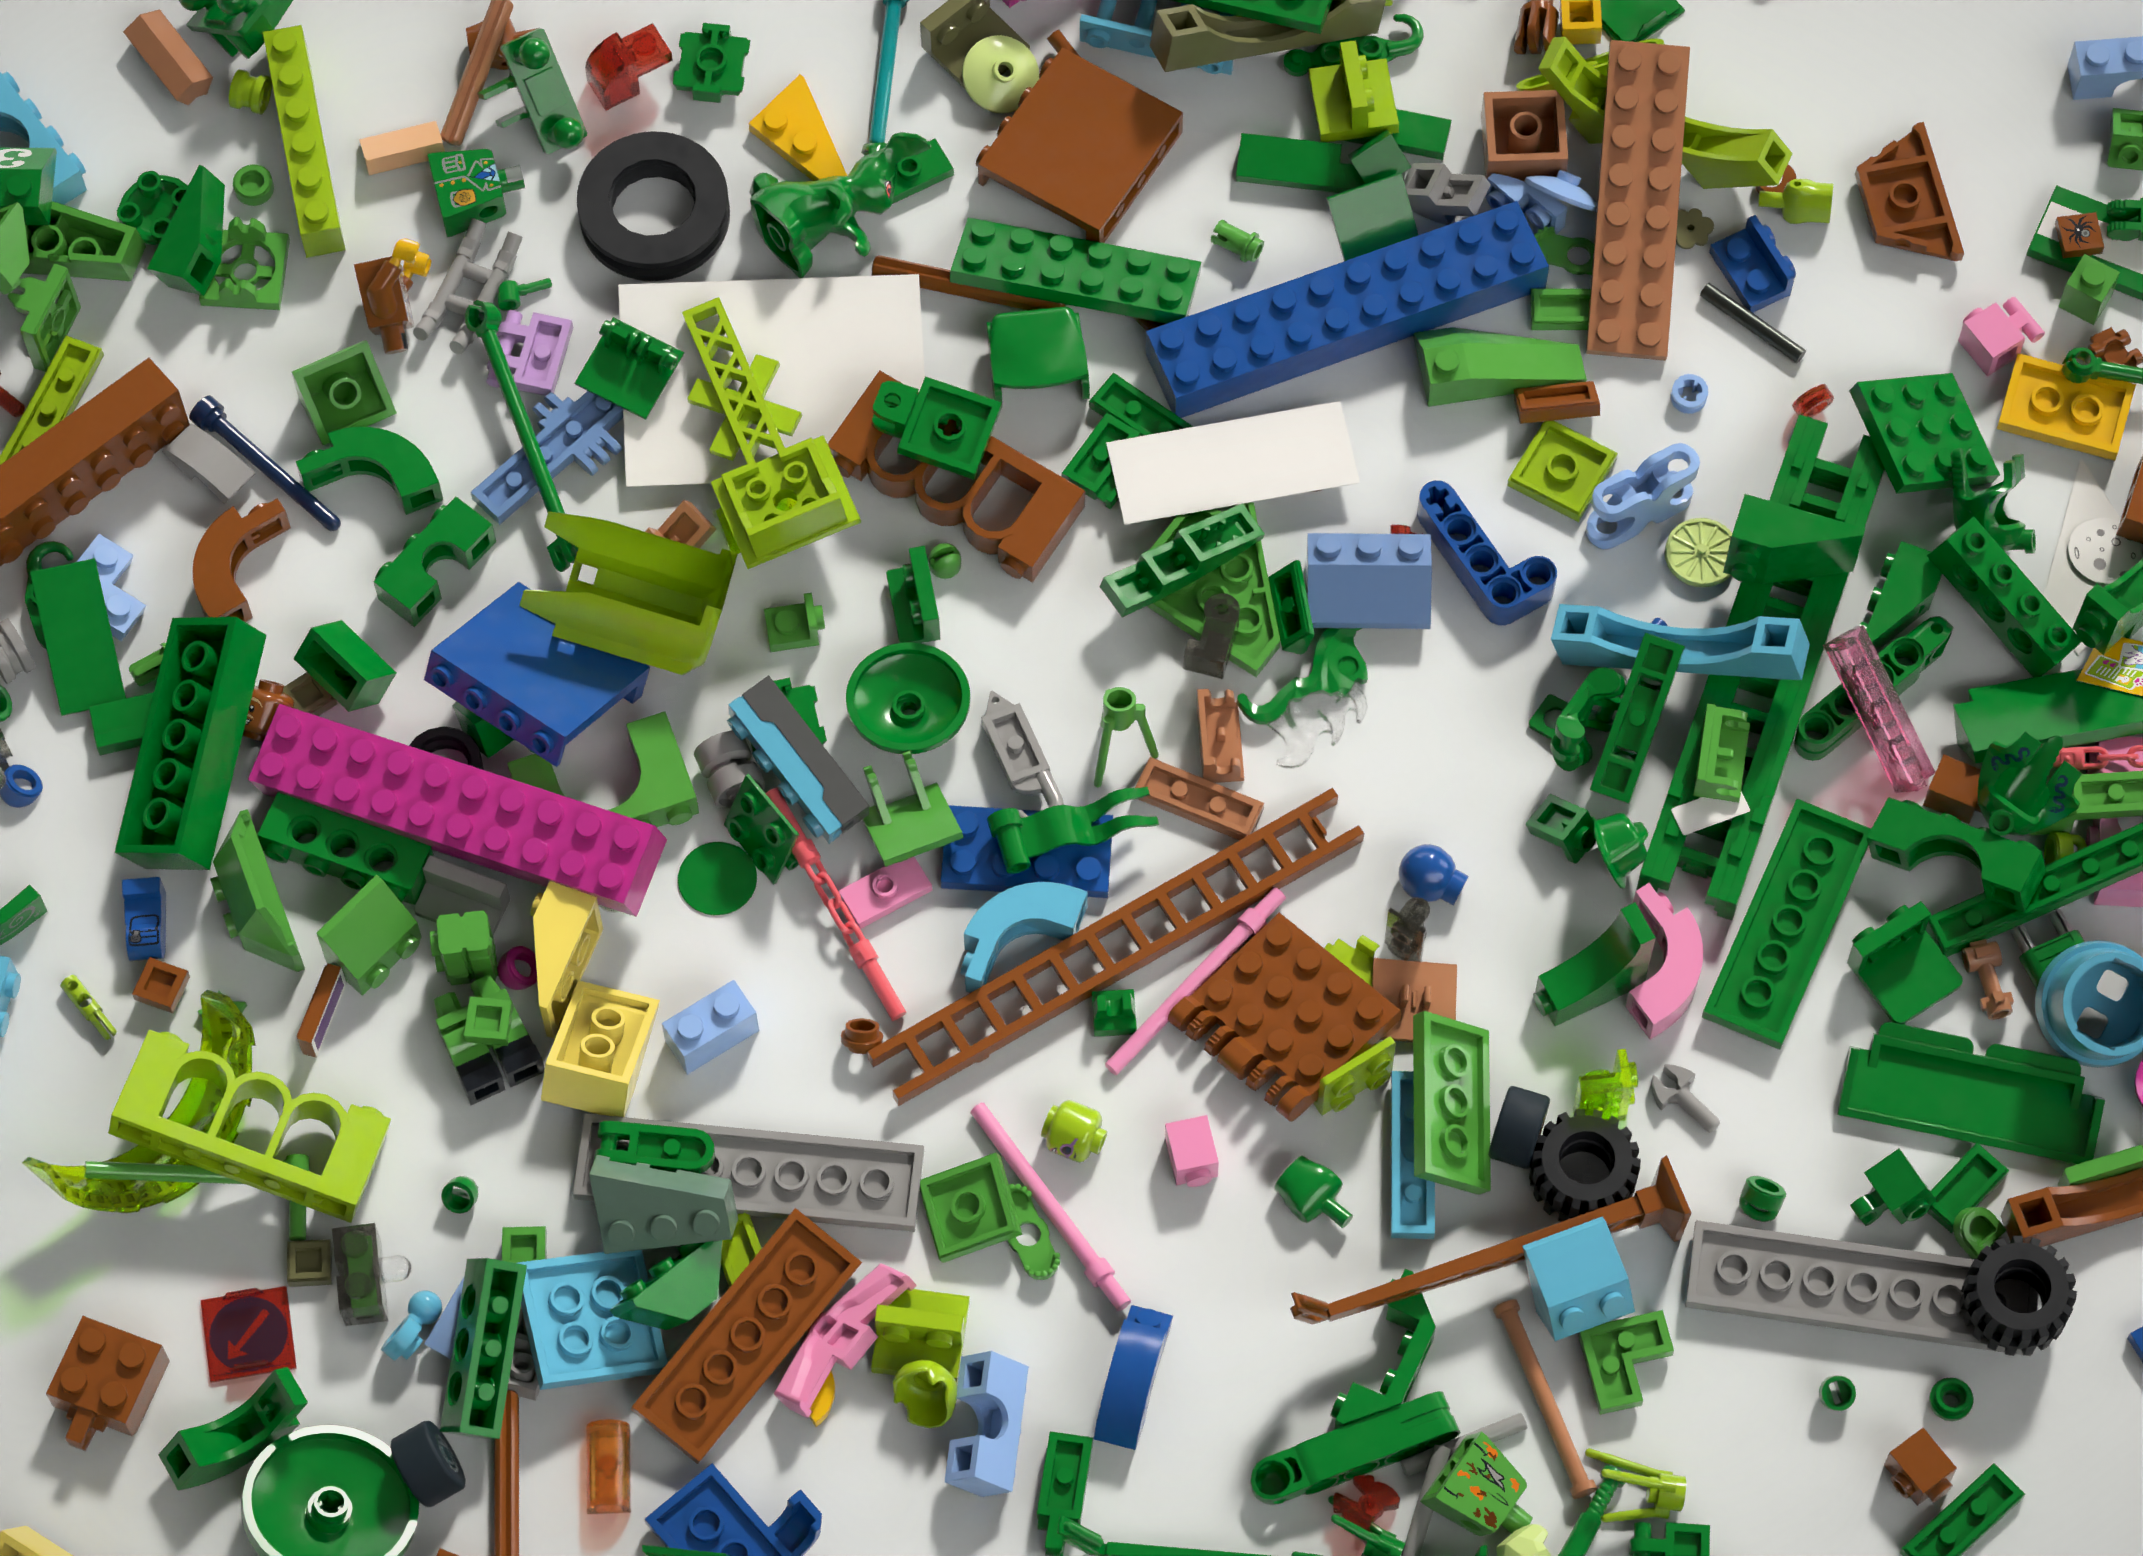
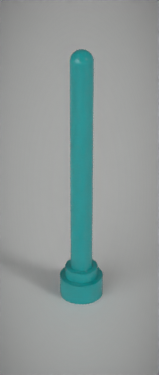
M883 0L886 10L869 143H885L901 8L905 7L906 2L909 0Z

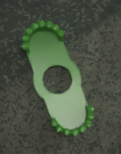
M1552 226L1549 229L1548 227H1544L1543 230L1539 229L1534 234L1548 264L1564 268L1572 274L1592 275L1594 251L1592 241L1586 238H1569L1555 234V228ZM1582 247L1589 252L1590 259L1583 265H1576L1570 262L1567 253L1572 248Z
M1009 1184L1020 1226L1032 1224L1040 1230L1041 1236L1039 1241L1031 1246L1020 1244L1016 1237L1009 1239L1008 1244L1018 1254L1025 1272L1030 1277L1036 1280L1049 1279L1058 1270L1060 1253H1055L1049 1240L1048 1225L1038 1216L1031 1200L1032 1192L1028 1191L1026 1186L1021 1187L1020 1184Z

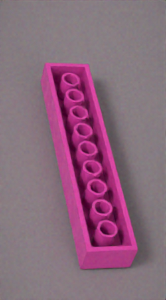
M282 704L278 705L248 778V781L265 795L275 798L277 792L429 845L432 847V850L547 887L549 881L595 896L599 905L635 917L638 915L667 842L666 837L655 825Z

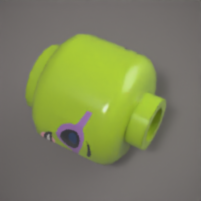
M1066 1100L1059 1107L1056 1105L1051 1107L1045 1119L1041 1137L1046 1138V1146L1052 1153L1081 1163L1089 1157L1091 1152L1095 1154L1100 1153L1108 1131L1101 1128L1102 1116L1100 1112L1072 1100Z

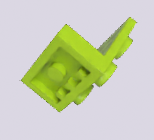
M1391 1036L1378 1044L1375 1043L1370 1049L1320 1080L1318 1099L1313 1104L1321 1116L1332 1109L1334 1112L1342 1111L1355 1100L1356 1094L1366 1088L1375 1090L1389 1080L1393 1069L1396 1043Z

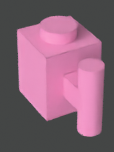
M2016 297L2008 299L2003 304V308L2010 315L2009 317L1997 303H1994L1984 310L1982 308L1973 310L1962 322L1963 326L1958 341L1986 376L2016 359L2017 353H2021L2025 341L2022 332L2025 333L2032 343L2040 340L2045 334Z

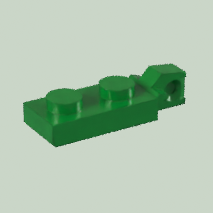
M1051 1431L1049 1433L1037 1509L1038 1530L1047 1531L1045 1555L1063 1556L1065 1542L1062 1541V1535L1057 1533L1059 1516H1065L1081 1525L1093 1437Z

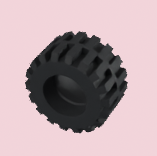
M1575 1109L1574 1117L1571 1118L1567 1112L1558 1115L1556 1124L1549 1121L1544 1126L1543 1134L1538 1136L1530 1165V1186H1535L1533 1195L1536 1201H1545L1543 1210L1549 1215L1554 1211L1558 1212V1221L1560 1222L1631 1198L1632 1193L1635 1191L1641 1159L1637 1158L1639 1154L1637 1141L1630 1142L1631 1131L1627 1126L1620 1130L1618 1128L1619 1119L1611 1115L1609 1120L1603 1119V1111L1594 1109L1591 1116L1585 1115V1109ZM1575 1152H1588L1599 1157L1606 1164L1610 1174L1604 1180L1595 1184L1578 1183L1564 1173L1560 1161L1567 1155Z
M2013 1236L2009 1244L2006 1243L2004 1238L1996 1240L1992 1249L1986 1246L1980 1251L1978 1258L1974 1259L1961 1289L1963 1294L1960 1299V1308L1966 1310L1963 1317L1967 1327L1975 1325L1976 1328L1972 1335L1978 1341L1983 1337L1988 1339L1987 1348L1996 1351L1998 1345L2005 1347V1355L2011 1356L2015 1355L2017 1349H2022L2023 1356L2033 1354L2037 1346L2042 1351L2049 1347L2053 1339L2056 1340L2060 1336L2073 1311L2077 1291L2073 1290L2076 1284L2074 1273L2066 1274L2070 1264L2065 1257L2057 1260L2055 1258L2057 1249L2051 1245L2046 1250L2039 1247L2041 1242L2039 1239L2032 1237L2029 1243H2023L2022 1236ZM2005 1279L2025 1281L2039 1294L2042 1308L2032 1313L2014 1312L2000 1302L1995 1293L1994 1285Z

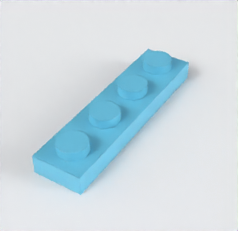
M1392 1071L1391 1238L1434 1239L1435 1182L1414 1177L1413 1071Z

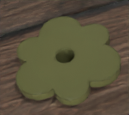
M1693 208L1689 212L1679 209L1676 234L1677 245L1682 249H1691L1695 244L1698 246L1706 245L1708 235L1713 232L1714 222L1708 217H1702L1701 210Z

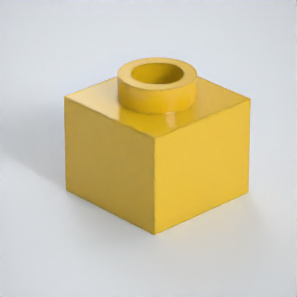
M1560 0L1561 37H1566L1572 45L1601 44L1602 18L1600 0Z

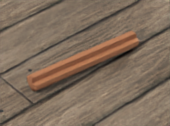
M491 0L440 134L442 140L449 144L460 146L463 142L479 100L477 93L483 89L513 10V3L510 0Z

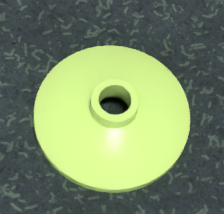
M995 35L980 40L968 51L962 66V79L968 95L977 105L994 113H1011L1018 109L1020 97L1027 87L1033 88L1039 80V68L1034 55L1023 43L1012 37ZM999 65H1005L1009 68V77L1000 75L998 71Z

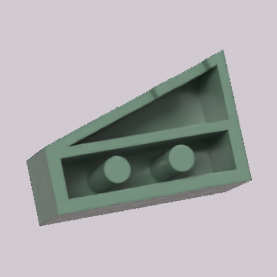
M596 1156L589 1177L605 1254L732 1239L738 1215L731 1179L677 1170L676 1173L650 1168V1164L637 1162L636 1165L610 1161V1157Z

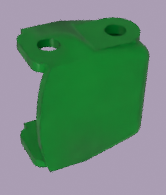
M1069 307L997 314L991 322H986L994 400L1002 402L1001 387L1037 389L1059 386L1077 380L1080 381L1082 399H1090L1087 357L1078 312L1074 313Z

